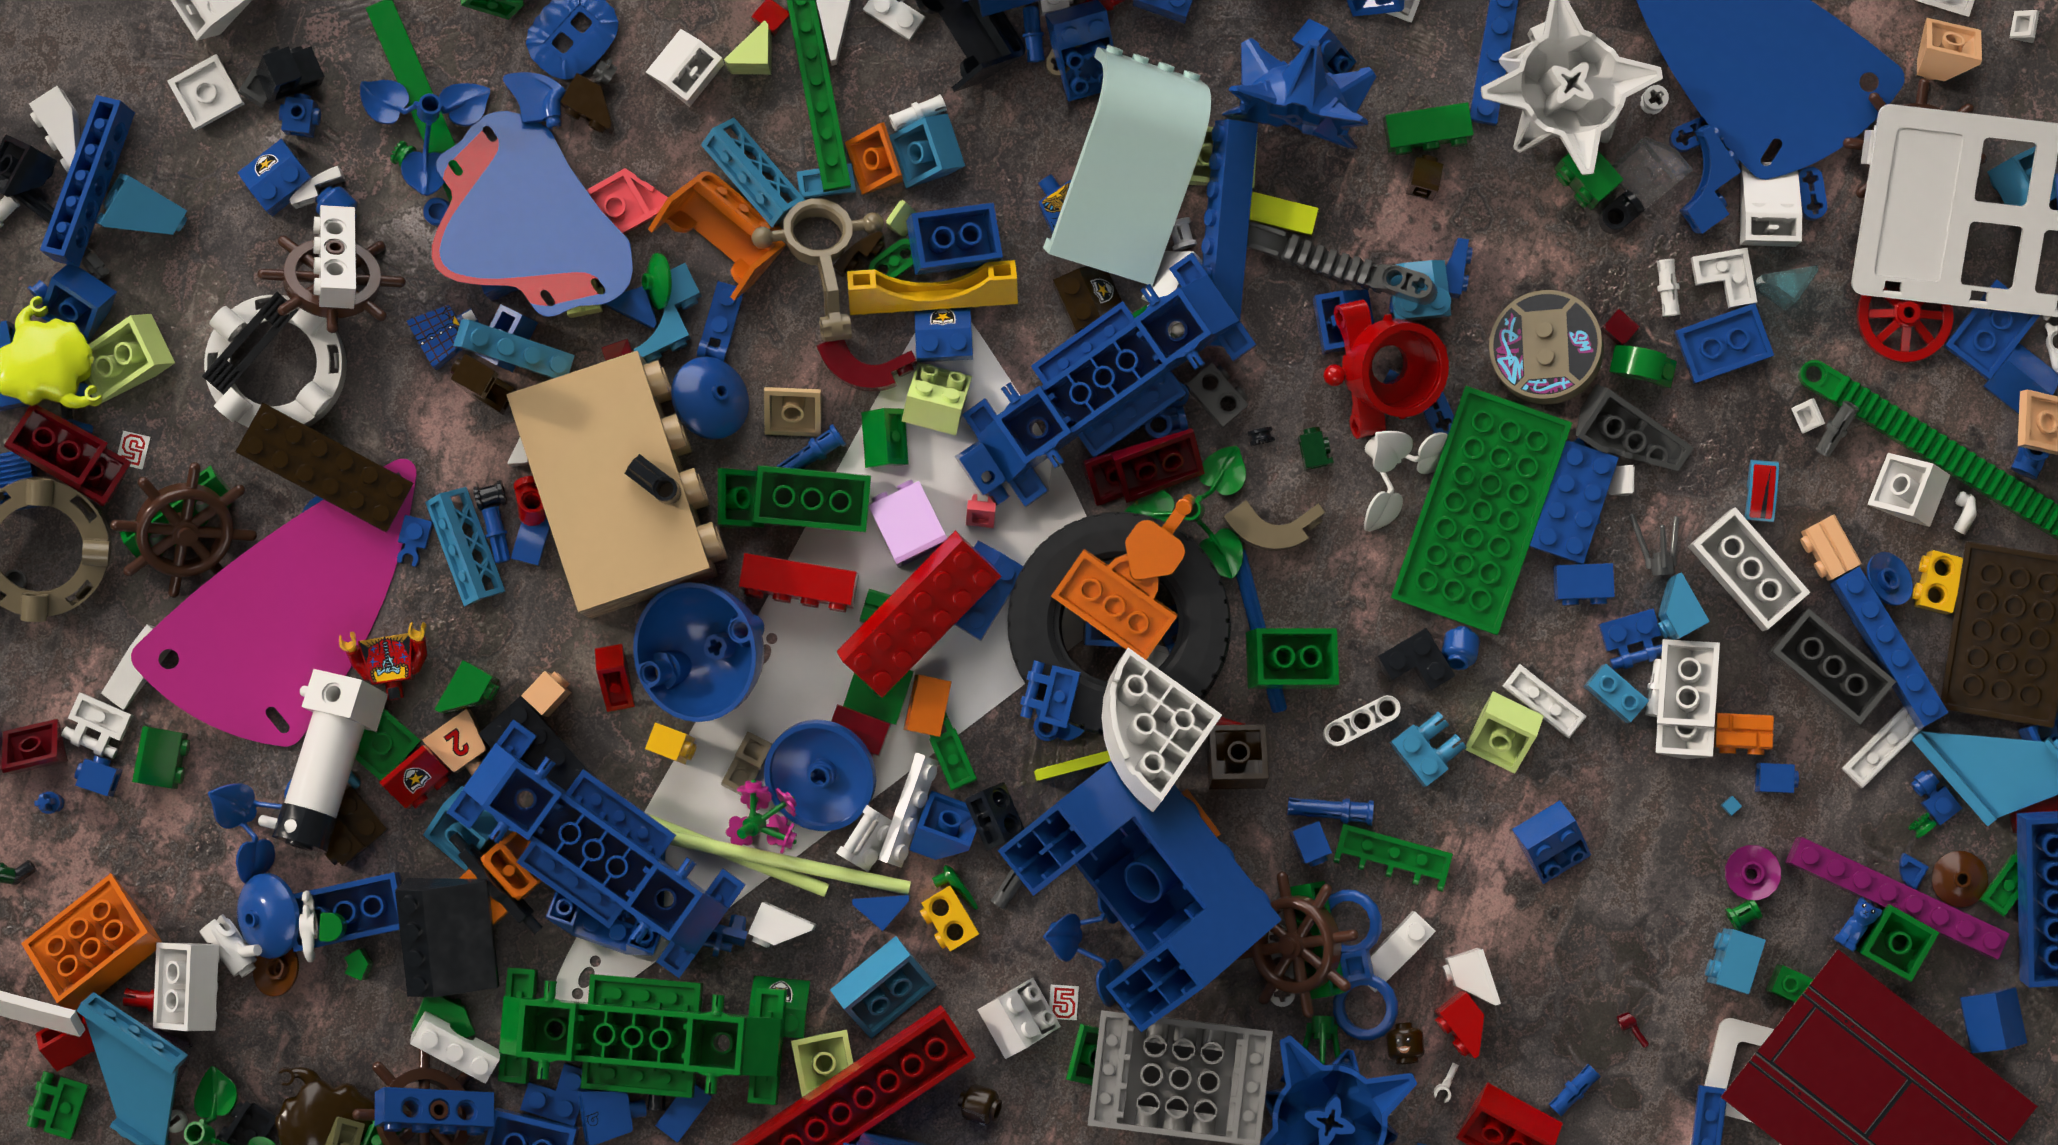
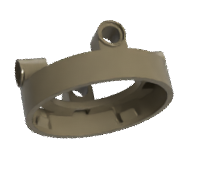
M29 477L14 481L0 488V501L5 498V492L11 497L0 505V525L9 514L19 508L28 505L51 506L62 511L72 519L81 534L83 542L82 560L78 570L65 584L51 590L33 591L22 588L10 581L0 569V590L7 595L5 597L0 593V606L20 614V620L45 622L48 616L62 614L77 607L95 591L109 567L112 541L107 520L94 500L57 478ZM76 495L82 498L79 503L89 514L93 511L96 513L97 517L91 522L85 513L70 501ZM86 580H88L92 584L90 587L86 585L81 591L75 594L76 599L70 602L66 599L68 596L76 592L84 584Z

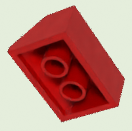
M1487 1082L1473 1103L1456 1139L1467 1145H1555L1563 1123Z

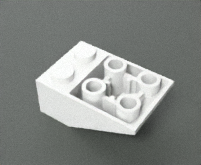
M171 0L196 41L220 35L252 1Z
M1761 162V163H1762L1764 166H1768V165H1770L1772 162ZM1741 163L1740 245L1796 247L1802 242V207L1798 170L1771 179H1760L1754 176Z

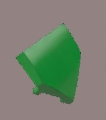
M446 996L424 997L417 1013L414 1015L411 1027L413 1032L423 1013L427 1011L450 1023L451 1029L460 1036L467 1038L475 1035V1028L465 1006L461 1004V1000L457 998L454 1000Z

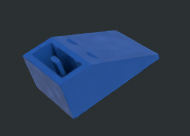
M1093 0L1046 13L1045 18L1049 38L1067 100L1073 101L1101 93L1103 67L1101 62L1094 58L1097 47L1106 49L1107 45L1113 46L1108 14L1105 7L1099 0ZM1066 65L1070 67L1067 73L1065 72Z

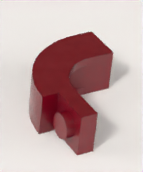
M844 339L824 342L816 346L825 365L837 379L852 388L862 391H884L894 388L897 384L893 376L896 374L899 377L905 376L914 371L913 366L918 364L912 350L883 364L869 365L860 362L851 354Z

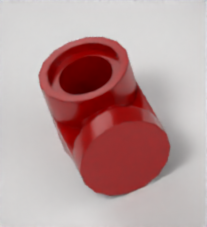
M525 476L519 478L514 482L513 487L520 521L528 526L539 525L545 520L546 513L534 477ZM535 505L537 508L529 509L527 506Z

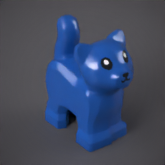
M1860 897L1854 907V914L1850 916L1839 934L1834 937V940L1854 953L1857 944L1867 931L1868 925L1875 922L1881 916L1882 910L1875 908L1873 903H1868L1863 897Z

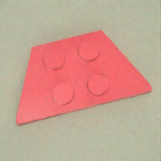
M626 168L587 189V192L600 210L623 234L656 217L668 198Z

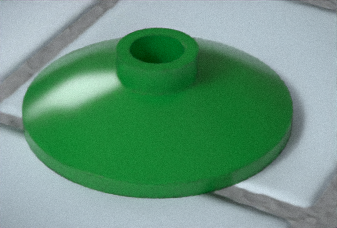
M654 253L651 256L646 273L642 275V287L644 290H647L649 299L656 309H664L667 306L672 287L669 263L662 253Z

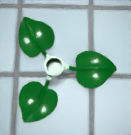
M1237 446L1222 448L1211 454L1203 462L1205 474L1199 476V479L1204 485L1211 488L1204 494L1197 496L1191 513L1184 518L1189 522H1197L1210 538L1202 540L1199 546L1213 562L1219 575L1231 579L1236 577L1242 566L1243 546L1241 540L1235 532L1228 528L1220 529L1214 535L1202 521L1205 508L1201 502L1212 495L1215 490L1222 495L1228 496L1237 493L1243 487L1246 481V467L1241 451ZM1160 490L1137 499L1124 512L1143 514L1166 522L1174 511L1175 501L1166 491Z
M211 1066L207 1070L196 1091L194 1099L195 1112L200 1118L204 1119H200L199 1122H191L186 1126L184 1138L189 1143L188 1145H231L216 1139L215 1130L207 1125L215 1122L217 1115L226 1116L231 1113L238 1100L236 1085L217 1067ZM253 1137L248 1142V1145H276L272 1140L265 1137Z

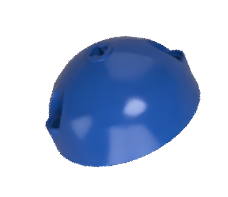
M689 582L666 588L647 604L640 615L634 634L633 654L635 667L645 691L664 711L685 721H711L728 714L748 698L761 675L764 663V642L762 637L764 623L739 598L721 587ZM655 667L658 670V677L655 673Z

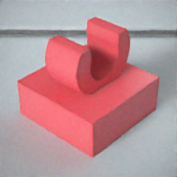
M974 494L972 500H968L966 525L994 528L996 503L989 496L988 502L977 501L978 496Z

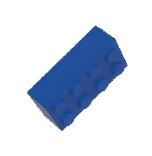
M400 872L309 890L314 900L318 921L317 939H314V948L400 930L395 889L402 884ZM303 892L294 894L299 914H303ZM322 912L338 913L344 917L347 923V930L341 939L329 942L319 940L320 914ZM300 931L293 946L294 952L303 951Z

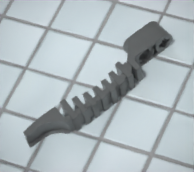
M1249 221L1247 248L1264 253L1278 261L1282 260L1288 265H1297L1300 269H1309L1312 273L1318 275L1321 273L1330 279L1334 277L1337 281L1343 283L1346 281L1353 286L1359 285L1365 290L1370 288L1376 293L1381 294V292L1421 305L1430 304L1437 297L1436 285L1429 276L1399 265H1377L1369 259H1365L1364 262L1357 256H1354L1352 259L1349 254L1342 253L1340 255L1333 249H1330L1329 252L1325 246L1318 244L1315 247L1309 240L1305 239V243H1302L1297 235L1292 234L1290 239L1284 231ZM1401 275V283L1397 286H1391L1392 278ZM1426 285L1428 288L1426 291L1421 290L1420 293L1417 291L1418 288H1424Z

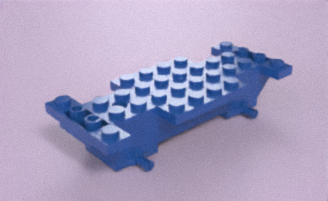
M1193 252L1169 268L1182 288L1178 287L1169 295L1158 297L1151 284L1145 286L1147 290L1145 288L1140 290L1149 302L1148 307L1142 314L1135 318L1122 301L1031 365L1043 383L1042 386H1038L1028 394L1019 396L1010 382L1006 384L1007 388L1005 386L1001 388L1010 403L1000 414H996L985 398L962 414L1025 507L1049 492L1034 467L1047 458L1051 461L1054 468L1059 467V464L1062 465L1065 461L1058 451L1078 436L1093 458L1098 457L1179 401L1187 393L1172 371L1187 360L1194 367V370L1199 369L1200 367L1194 358L1202 367L1205 362L1198 355V352L1218 339L1233 361H1236L1257 346ZM1178 323L1183 324L1185 328L1184 334L1180 338H1173L1171 336L1172 326ZM1037 421H1043L1046 425L1045 432L1040 436H1036L1033 433V425Z
M513 719L446 813L471 829L483 811L486 810L498 822V825L488 836L492 840L495 838L494 842L499 844L507 830L517 832L528 841L530 840V844L516 863L608 928H611L623 909L627 910L640 923L630 936L634 940L641 931V934L635 941L636 943L640 944L649 930L659 933L670 941L656 962L680 978L746 884L722 868L710 887L705 891L687 878L695 865H697L692 861L685 870L691 861L690 858L686 857L678 871L660 859L676 836L675 833L585 769L580 772L566 792L546 777L556 764L550 761L551 759L545 757L537 770L521 760L537 735ZM523 791H528L533 795L534 801L530 807H523L519 802V796ZM665 890L671 892L674 897L672 905L667 907L662 906L658 901L659 893Z

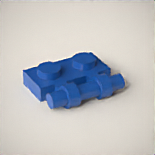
M1654 608L1598 625L1606 652L1613 649L1618 650L1619 657L1610 659L1613 670L1622 667L1624 669L1632 668L1635 663L1646 660L1652 662L1657 657L1662 656V644L1654 646L1651 638L1661 636ZM1642 642L1643 650L1629 653L1627 645Z
M1034 660L1032 670L1028 671L1026 679L1029 682L1026 694L1021 698L1020 704L1023 706L1020 716L1031 719L1033 709H1040V722L1067 728L1081 672L1052 665L1050 676L1044 675L1042 673L1045 663ZM1040 683L1047 685L1044 701L1036 699Z

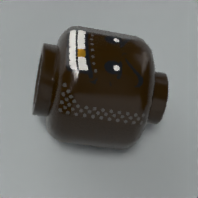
M974 1084L967 1091L963 1090L961 1092L958 1106L961 1107V1115L964 1119L980 1125H987L991 1121L997 1120L1001 1111L1002 1100L999 1099L998 1093L995 1090Z

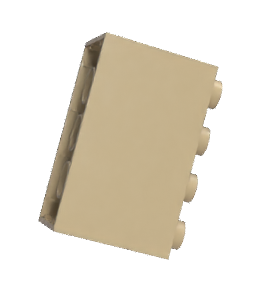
M634 351L506 394L579 613L592 619L654 598L661 591L676 584L699 583L718 576L714 563L727 559V554L717 526L715 527L713 522L701 525L696 509L708 506L710 503L701 476L696 472L695 468L683 471L679 456L692 452L684 425L679 420L677 414L665 417L661 403L672 400L671 385L664 367H661L659 360L646 363L640 353ZM641 454L673 478L681 488L679 500L670 505L661 503L624 473L632 460ZM665 483L661 486V497H668L672 494L673 484Z

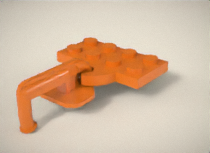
M1186 494L1177 501L1176 508L1162 527L1151 520L1140 521L1125 541L1127 554L1116 557L1109 565L1084 549L1051 597L1126 650L1130 648L1147 660L1178 616V614L1159 602L1155 597L1159 590V576L1172 574L1184 558V544L1173 533L1185 516L1191 513L1192 506L1195 503L1194 496Z

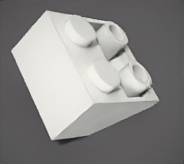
M680 29L646 73L690 107L723 67L724 61L721 56L702 41Z
M1033 977L977 1009L1005 1059L1028 1048L1061 1027Z

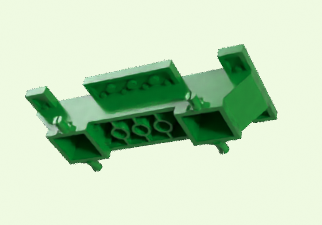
M508 967L506 992L503 998L498 1081L529 1083L530 1059L538 1061L536 1079L549 1080L550 1062L558 1060L583 1062L582 1089L694 1098L696 1072L706 1076L705 1093L717 1094V1082L720 1076L748 1075L750 1077L747 1103L778 1105L787 990L757 988L754 1016L723 1013L725 995L712 994V1012H701L703 983L590 974L588 1002L555 999L557 981H545L544 998H536L538 969ZM556 1021L560 1022L563 1026V1032L559 1037L553 1033L552 1029ZM722 1035L727 1036L730 1040V1046L726 1051L722 1050L718 1044V1040Z

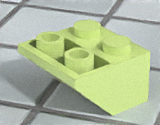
M918 362L906 397L902 422L956 435L972 376Z

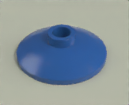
M1880 552L1871 557L1867 565V577L1879 599L1892 606L1906 603L1912 595L1913 583L1910 572L1903 561L1889 552Z

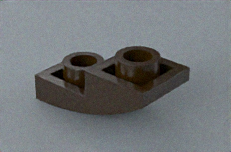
M877 231L856 242L833 265L834 271L843 277L847 271H853L860 261L857 258L858 255H861L866 260H869L872 255L874 257L878 256L885 246V243L882 242L884 234Z

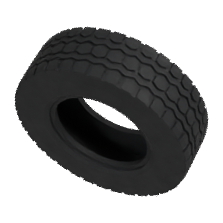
M1131 512L1094 514L1078 521L1076 520L1057 530L1030 555L1016 579L1009 602L1007 629L1010 649L1018 672L1026 686H1028L1029 682L1026 679L1028 671L1032 670L1034 660L1045 663L1042 673L1044 675L1050 676L1052 665L1081 672L1069 724L1103 735L1102 707L1108 682L1088 675L1071 659L1062 635V619L1065 606L1052 598L1051 595L1084 549L1109 565L1116 557L1127 554L1125 541L1140 521L1151 520L1161 527L1165 523L1160 519ZM1177 528L1173 535L1184 544L1185 555L1172 574L1159 576V582L1169 591L1175 601L1178 611V634L1172 651L1158 669L1203 700L1216 683L1227 657L1231 636L1230 608L1224 584L1213 562L1192 538ZM1040 683L1036 697L1038 700L1044 701L1047 689L1046 684Z

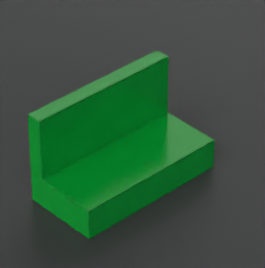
M881 408L861 412L865 468L909 464L906 422H902L904 409Z

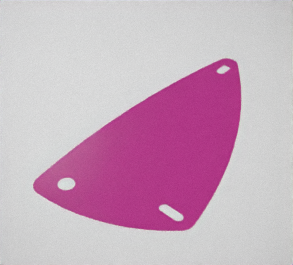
M397 459L383 466L396 474L399 472L403 478L414 483L387 533L325 500L320 501L236 558L167 615L133 648L131 661L135 669L157 691L177 707L212 727L264 744L283 747L296 744L308 730L313 712L302 707L305 697L300 695V688L304 685H309L313 669L343 676L347 675L352 665L346 651L340 648L339 636H342L343 641L350 642L352 641L350 632H354L356 634V645H358V641L366 640L383 604L397 565L398 553L403 543L398 542L404 516L410 515L416 481L415 465L407 459ZM171 649L178 654L179 662L176 667L165 669L160 665L159 655L164 650ZM268 707L276 708L289 724L290 728L287 733H281L267 717L266 709Z

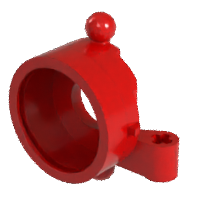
M1364 299L1335 306L1334 317L1344 340L1346 355H1343L1342 367L1337 364L1326 367L1323 378L1330 386H1339L1345 381L1348 390L1351 391L1353 406L1350 416V428L1356 439L1385 431L1384 413L1399 417V419H1406V417L1414 416L1427 410L1437 401L1448 379L1449 360L1446 345L1432 330L1411 321L1392 318V314H1385L1383 320L1372 324L1370 310ZM1395 346L1402 354L1403 368L1396 379L1382 383L1374 376L1372 361L1375 354L1381 348Z

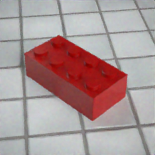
M744 553L739 587L745 591L744 594L748 597L763 599V595L767 594L773 595L772 599L778 602L791 603V599L801 600L800 603L803 606L818 608L819 603L828 604L830 610L846 613L847 608L853 609L859 575L856 571Z

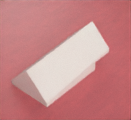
M1663 639L1656 754L1682 759L1713 757L1720 643Z

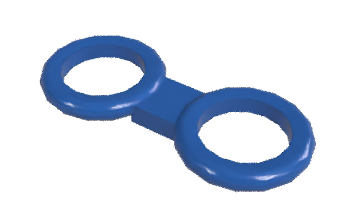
M1341 890L1331 894L1328 898L1330 911L1332 912L1339 903L1344 901H1353L1360 904L1367 911L1370 919V929L1367 937L1361 943L1356 945L1341 943L1340 962L1343 977L1351 983V989L1346 993L1334 996L1333 1014L1338 1026L1347 1035L1357 1040L1373 1041L1383 1037L1394 1026L1398 1016V1000L1394 990L1384 979L1374 975L1369 951L1377 943L1381 934L1382 916L1377 904L1368 895L1357 890ZM1369 985L1383 995L1386 1003V1014L1383 1021L1377 1027L1362 1029L1355 1026L1348 1019L1345 1011V1001L1348 993L1354 987Z

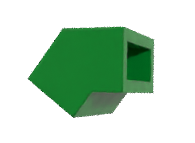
M361 948L344 957L348 964L345 974L360 981L367 980L374 964L367 950Z

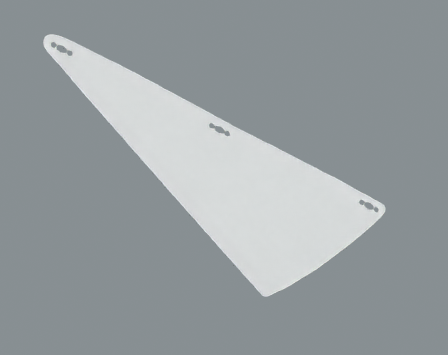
M971 322L973 360L919 363L931 364L935 367L958 371L972 376L963 413L985 398L998 415L1010 403L1001 388L1003 386L1007 388L1006 384L1010 383L1011 380ZM914 333L903 354L912 350L916 359V339ZM917 365L913 366L914 371L905 376L899 377L898 374L894 375L893 378L897 386L880 391L870 411L881 408L904 409ZM963 415L956 435L906 423L909 464L902 466L884 465L865 468L863 430L861 425L836 471L871 476L869 505L873 503L871 500L873 497L887 492L889 496L898 491V485L908 480H912L913 483L919 481L947 538L956 530L973 547L979 540L1024 566L1030 555L1035 552L1034 550L1043 541L1048 539L1050 535L1064 528L1067 524L1087 517L1061 464H1059L1060 466L1057 468L1052 466L1048 494H1044L1025 507L1010 484L1005 481L1002 483V486L1010 497L996 506L994 528L966 525L968 500H972V496L977 494V501L988 502L989 495L985 494L983 496L978 492L955 458L957 454L979 441ZM1037 423L1033 425V433L1035 435H1042V431ZM985 471L981 478L984 482H988L991 479V475L988 471ZM869 506L866 532L805 527L788 560L856 571L859 578L853 609L847 608L846 613L830 610L828 604L819 603L818 608L803 606L800 603L801 600L791 599V603L774 601L772 599L773 595H769L758 616L764 623L763 642L771 647V655L768 661L763 664L757 684L748 698L733 711L720 718L694 724L689 733L690 736L695 738L694 744H697L692 760L687 759L686 765L673 761L644 812L709 838L731 843V837H728L725 833L726 829L730 827L729 819L734 816L740 818L748 817L750 809H748L747 804H743L740 801L741 795L722 786L721 782L734 760L735 754L746 733L750 732L773 744L785 730L797 723L808 720L831 721L837 704L843 706L854 672L842 662L836 651L864 624L859 620L868 590L872 589L892 595L933 552L898 568ZM1011 595L982 641L953 625L910 669L914 671L897 725L891 724L880 756L873 755L876 769V788L872 799L910 771L916 753L927 757L935 753L929 740L931 738L930 735L903 730L915 675L919 674L952 681L946 713L958 735L1025 684L1013 660L1008 639L1007 619ZM1065 607L1062 619V635L1065 647L1069 651L1083 640L1084 619ZM769 633L777 635L776 643L769 644L766 637ZM944 723L942 726L941 734L947 731ZM765 762L756 778V781L762 782V786H766L764 779ZM771 800L768 808H760L756 813L764 815L774 808L775 805ZM780 811L776 813L780 817L784 816ZM788 819L787 825L791 826L793 822ZM795 824L793 832L797 833V843L793 844L792 849L786 848L783 854L797 857L830 831H815ZM762 832L752 837V844L746 846L781 854L782 848L778 844H768L767 834ZM669 845L666 849L665 862L677 871L686 857L690 858L691 861L685 870L692 861L697 864L687 878L705 891L710 887L722 868L745 883V887L733 904L770 877L714 854ZM665 890L664 906L667 907L672 905L674 897L671 892ZM661 935L654 955L645 956L626 955L576 937L557 976L555 999L588 1002L589 986L581 988L578 984L579 976L585 968L592 967L595 974L635 977L657 961L670 941ZM592 956L600 957L601 963L599 966L593 967L590 964ZM575 988H580L583 991L581 999L573 998L572 992Z

